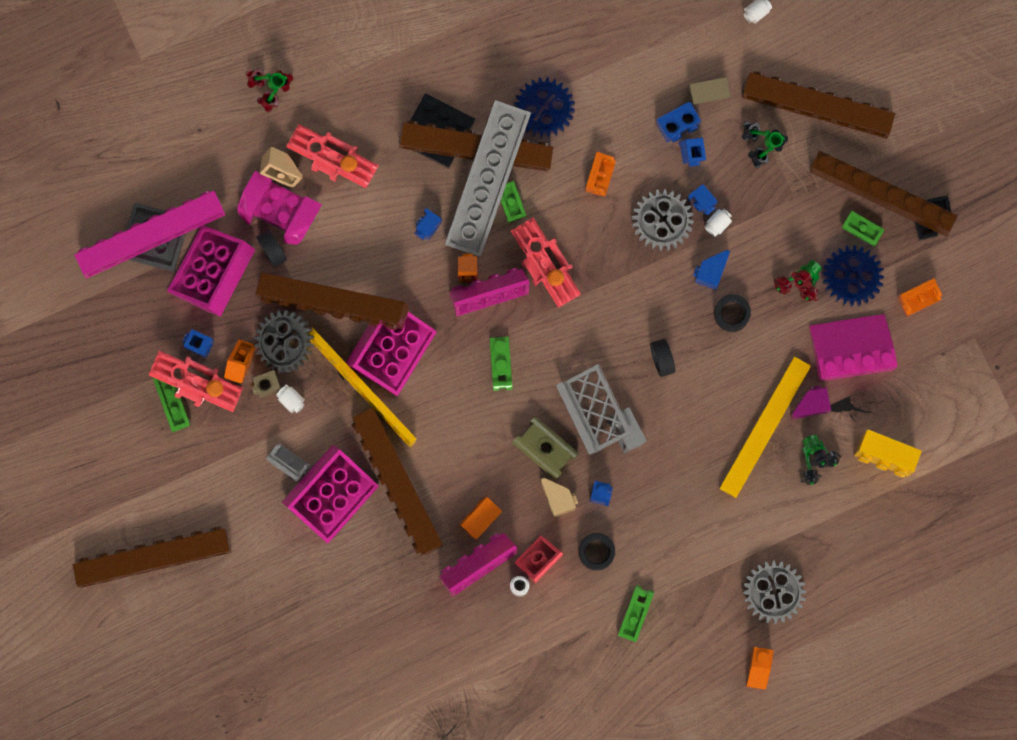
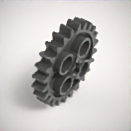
M278 311L277 314L271 313V318L265 317L266 323H259L262 330L256 329L260 335L259 337H254L255 340L259 341L254 346L260 348L256 354L263 355L260 361H267L265 367H271L272 371L278 370V372L284 373V371L298 370V366H304L302 360L309 361L307 354L313 353L309 347L315 345L310 343L314 336H309L313 329L306 328L309 322H302L303 316L297 317L296 312ZM285 324L288 326L287 332L284 331ZM271 336L274 337V343H273V344H271V342H270ZM296 339H298L299 345L297 348L295 346ZM282 351L285 353L284 359L281 358Z

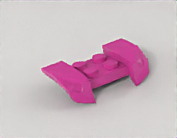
M255 171L242 193L237 209L238 215L249 226L255 216L285 231L283 243L298 245L307 233L322 204L306 196L303 198L273 183L271 178Z

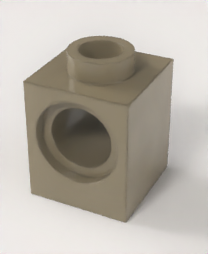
M274 370L252 378L254 382L251 384L254 395L258 394L260 399L278 393L281 389ZM263 381H269L270 387L264 390L260 388V384Z

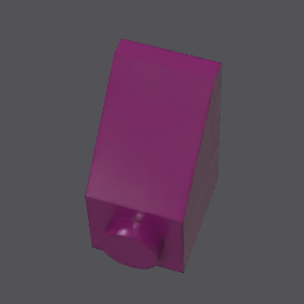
M821 386L811 387L810 391H807L792 413L791 420L829 413L831 406L827 388H821Z

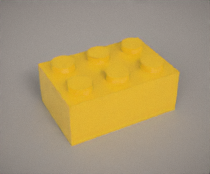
M867 429L861 436L854 456L858 457L860 462L869 464V462L874 463L876 468L887 471L889 469L894 471V475L905 478V476L909 477L914 473L922 450Z

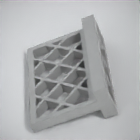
M599 364L556 385L589 454H595L632 434ZM594 371L599 376L597 384L588 381L590 373ZM577 380L584 382L581 393L575 391L571 383ZM587 384L596 386L593 397L584 394ZM599 388L607 392L605 401L597 399ZM583 397L592 399L589 410L581 405ZM595 401L604 404L601 414L593 412ZM608 405L614 407L616 411L614 419L605 416ZM591 414L600 417L597 427L591 425L589 421ZM604 418L613 421L610 432L601 429ZM616 423L622 424L625 433L621 435L613 433ZM600 431L609 434L607 441L603 444H600L598 440Z

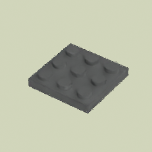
M134 203L127 230L136 223L142 224L147 222V219L153 215L160 216L164 214L165 210ZM186 233L129 259V261L175 272Z

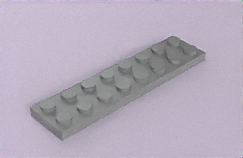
M494 100L445 245L481 257L531 112Z

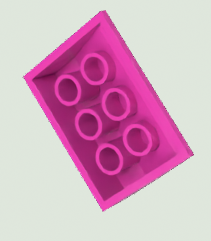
M203 225L200 227L167 292L221 317L255 249L241 239Z
M514 268L506 271L507 274L501 276L494 274L489 276L488 280L482 282L481 280H475L469 286L463 287V285L452 288L449 296L456 317L528 295L529 280L524 271Z
M410 312L407 314L403 329L391 330L381 324L378 326L368 325L345 363L360 375L398 396L437 331Z
M885 314L809 326L819 382L893 371L898 367Z
M332 445L281 503L328 544L379 485L339 448Z
M504 533L493 535L489 538L490 542L485 546L480 544L473 549L474 553L469 557L464 555L457 560V565L454 567L449 565L441 571L442 575L439 578L452 597L517 554V547Z

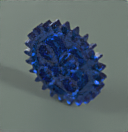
M539 77L538 83L532 79L531 86L525 83L526 90L519 89L521 95H516V100L519 102H514V107L525 111L529 106L536 108V111L531 113L526 133L532 130L533 137L540 133V138L544 134H547V137L550 138L552 132L555 136L558 135V129L564 132L563 125L570 126L567 120H573L571 113H575V109L571 107L575 105V101H569L573 98V95H567L569 88L562 89V82L556 85V79L551 83L549 82V77L546 78L545 82ZM543 91L547 93V97L539 98L537 94ZM552 95H555V97L548 103V110L544 109L540 114L538 120L534 121V118L537 117L538 114L541 112V106L544 107L549 101L550 97ZM559 102L563 105V107L561 109H555L553 107V104ZM544 117H549L552 121L549 124H544L541 120Z
M846 245L844 252L841 248H838V255L833 252L831 254L833 259L827 258L826 262L829 265L823 266V269L827 272L822 273V276L827 277V279L823 280L822 284H828L825 291H832L829 297L837 296L836 303L841 299L843 300V306L849 302L850 307H852L854 302H856L859 307L862 300L865 304H868V297L873 300L875 298L873 293L879 294L880 290L877 287L883 286V283L879 280L884 279V276L879 275V273L883 272L884 268H878L881 261H874L877 255L869 256L871 250L865 253L863 252V246L857 250L856 245H854L852 250H850L848 245ZM855 259L858 262V266H851L849 260ZM835 272H842L844 274V278H836ZM855 273L857 276L851 279L849 276ZM868 273L871 276V280L865 281L862 278V274ZM848 286H855L857 288V292H849Z

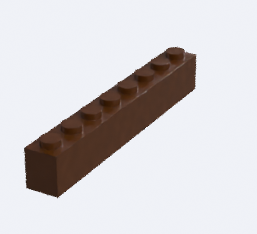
M756 71L749 73L742 96L743 99L885 139L890 135L896 114L891 112L892 110L889 108L881 107L879 109L873 107L871 103H858L850 97L840 98L832 92L822 93L817 88L801 87L796 82H783L781 78H769L764 76L763 73Z
M407 121V123L402 125L399 148L474 160L482 135L474 134L472 130L459 132L453 127L441 129L437 128V125L434 124L422 126L418 125V122ZM522 139L513 167L548 172L551 168L553 146H549V143L546 142L534 144L530 143L528 139Z
M820 150L811 166L810 173L946 237L949 236L958 215Z
M261 273L255 293L261 299L260 301L266 304L274 302L278 303L281 307L289 308V306H293L297 310L304 312L307 309L313 310L316 314L325 315L327 313L338 319L347 317L353 322L360 323L361 321H366L372 326L381 324L391 330L404 328L409 311V306L404 301L267 273Z
M372 407L353 417L354 423L351 425L356 434L360 433L363 439L360 443L364 451L369 450L371 457L368 459L373 468H378L380 474L377 477L382 485L386 484L389 490L386 494L390 502H395L397 508L394 510L399 520L403 518L406 523L403 528L408 537L412 535L415 541L412 543L416 554L421 553L423 557L443 547L374 408Z
M219 526L210 528V532L202 533V531L193 532L190 537L184 538L183 535L172 537V541L168 542L164 540L154 541L153 545L147 547L145 544L134 546V550L127 551L126 548L119 549L113 555L102 553L96 555V558L91 560L88 557L77 559V563L72 564L76 585L78 588H83L231 553L227 530Z

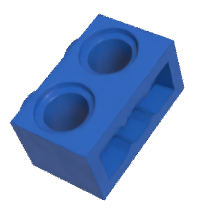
M691 102L665 114L656 121V125L667 143L670 141L674 143L680 140L682 135L687 132L689 134L699 129L698 126L701 123ZM689 116L692 118V122L686 123L682 118ZM673 125L675 126L676 130L674 132H669L666 129V126Z

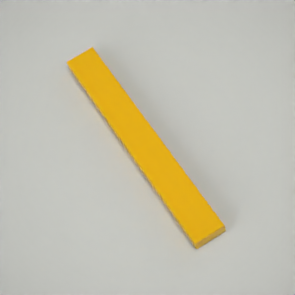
M313 329L309 333V336H314L310 342L315 344L314 346L367 403L374 408L409 447H412L417 440L415 436Z
M794 356L719 488L720 490L737 498L811 365Z

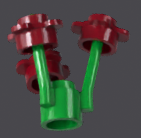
M260 68L255 71L251 69L246 71V76L248 77L247 86L249 88L254 86L263 87L264 80L267 79V84L272 89V92L267 91L262 97H258L257 103L262 105L266 112H271L272 108L278 107L279 100H277L275 94L278 92V89H282L284 92L289 91V85L293 81V76L291 74L287 75L281 70L273 75L270 73L264 75Z
M810 260L806 265H802L797 272H793L788 279L784 276L778 277L777 280L775 279L774 286L779 293L786 295L792 288L790 282L794 280L795 286L801 292L800 296L804 300L810 302L812 300L818 301L816 297L818 289L814 286L820 278L818 273L821 271V266L816 261Z

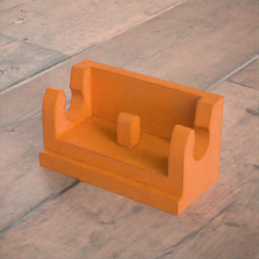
M596 152L586 185V192L603 197L606 196L616 163L614 157Z
M934 278L900 294L898 300L906 316H909L942 300V293Z
M484 496L459 523V526L477 540L501 514L502 510L488 497Z

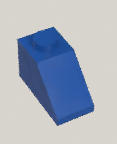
M723 251L702 261L701 266L697 265L693 275L696 277L695 283L716 290L730 251Z

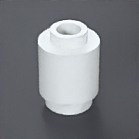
M755 0L744 8V17L749 23L753 22L756 24L770 13L772 5L768 0Z
M718 209L706 221L704 228L712 236L716 237L732 222L730 219L732 216L727 210L723 209L721 211Z
M285 385L276 394L279 398L278 401L290 413L294 411L298 413L304 407L303 402L305 399L293 387Z
M516 576L511 580L510 590L512 594L521 597L528 593L529 581L527 578ZM519 583L523 585V589L520 591L516 589V585Z

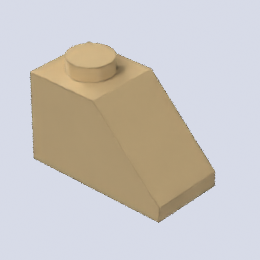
M270 147L262 156L261 175L291 188H294L302 179V174L287 153Z
M546 478L541 479L540 482L553 517L576 509L575 505L578 504L574 493L571 494L569 489Z

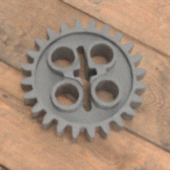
M664 189L663 194L656 190L655 196L649 192L648 199L643 196V203L637 202V206L640 209L633 210L637 214L632 216V220L637 221L632 225V228H638L635 231V235L641 234L639 241L645 239V246L651 243L652 250L659 246V251H662L663 246H665L667 251H669L670 245L676 249L677 242L683 244L682 237L688 239L689 235L686 232L692 231V228L688 226L694 223L693 220L689 219L693 217V213H688L691 206H684L687 200L680 201V194L676 198L673 197L674 191L667 195L666 189ZM664 203L668 205L669 209L662 211L659 209V205ZM650 215L654 218V222L647 223L644 217ZM675 217L679 218L681 220V224L674 225L671 222V219ZM660 218H666V222L660 223L659 220ZM668 226L674 230V233H671ZM665 230L667 235L659 237L657 231Z
M775 560L772 561L771 566H769L767 561L764 562V568L757 565L758 572L751 570L753 577H746L750 583L743 584L744 587L748 588L747 591L742 592V594L748 595V598L744 600V602H750L747 609H754L753 616L757 613L760 614L758 620L766 617V623H769L770 619H773L774 624H777L778 619L784 623L785 616L791 620V613L797 615L796 608H803L799 602L806 600L804 597H801V594L806 593V590L801 589L805 583H799L798 581L802 576H795L794 574L797 569L790 571V564L784 568L782 561L778 566H776ZM778 575L785 577V585L777 584L776 577ZM768 576L772 577L774 589L779 591L776 597L780 604V609L777 608L775 596L770 595L772 586ZM758 581L766 582L767 589L765 591L758 589ZM783 594L790 595V604L782 602ZM765 599L772 601V609L764 608L763 601Z

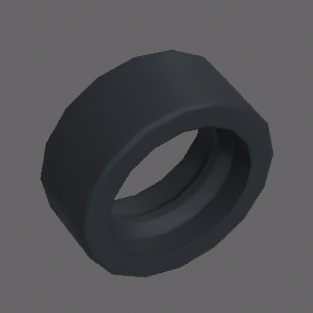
M269 229L256 236L273 267L287 261L284 252Z
M736 294L722 297L714 309L716 324L727 332H736L743 329L751 317L749 303L745 298ZM735 302L742 307L744 315L739 323L729 324L723 320L721 310L725 304Z
M666 339L651 342V354L659 376L663 377L675 373L673 356Z
M592 533L581 541L579 558L586 568L603 570L613 562L615 546L607 535ZM599 540L605 543L608 548V556L601 563H593L586 556V547L592 541Z

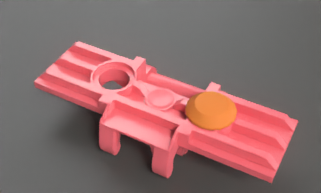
M298 124L286 146L314 161L311 170L316 173L318 170L330 176V180L336 182L339 174L367 188L379 167L374 162L356 154L357 146L354 145L353 147L332 136L330 132L322 136L301 124ZM329 142L345 150L348 154L344 156L326 145ZM319 143L321 145L320 151L313 152L310 149L311 145Z
M534 218L529 219L510 231L527 257L521 262V265L530 272L533 277L532 282L534 286L539 285L542 281L558 308L581 295L568 274V271L573 266L568 264L556 244V239L551 241L546 239ZM539 242L541 249L539 251H532L530 248L531 243ZM551 249L562 268L556 269L545 250Z
M158 351L149 376L178 388L174 397H186L194 401L193 405L197 407L205 400L230 412H234L243 387L218 377V369L215 368L213 370L195 362L189 356H186L185 360L182 361L162 351ZM188 367L211 376L209 381L188 372ZM177 368L180 369L181 379L175 378L173 374Z

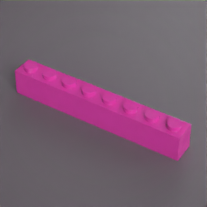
M215 191L203 192L195 200L188 199L184 201L182 206L168 208L160 216L153 215L149 217L147 222L142 224L136 223L125 232L118 231L114 233L110 239H101L90 248L83 247L79 249L78 253L74 256L83 275L88 279L225 216Z

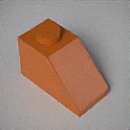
M462 254V257H458V283H471L477 280V256Z
M240 339L237 341L227 360L225 379L243 383L248 374L256 350L254 345L256 344Z
M759 647L752 648L746 687L766 690L774 650Z

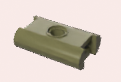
M535 416L530 421L531 427L522 437L517 436L512 444L553 479L557 480L562 474L560 470L570 459L574 461L579 453ZM547 444L550 446L551 451L543 452L540 446Z

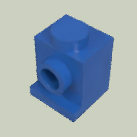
M703 138L687 139L678 142L679 146H681L683 164H689V167L699 166L700 162L706 160Z
M704 184L689 194L687 198L689 202L694 201L693 206L698 212L702 211L707 216L716 210L715 206L718 201Z
M426 208L424 210L425 217L421 216L416 222L417 228L414 234L422 240L425 238L429 241L442 224V218Z
M191 329L190 333H186L183 339V347L206 359L214 344V340ZM200 341L201 346L195 347V342Z
M595 481L590 502L609 506L613 487H610L608 483Z

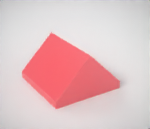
M540 536L514 563L536 584L563 556V553L543 536Z

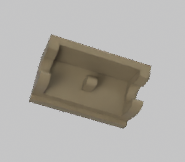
M727 77L688 85L693 105L730 98Z

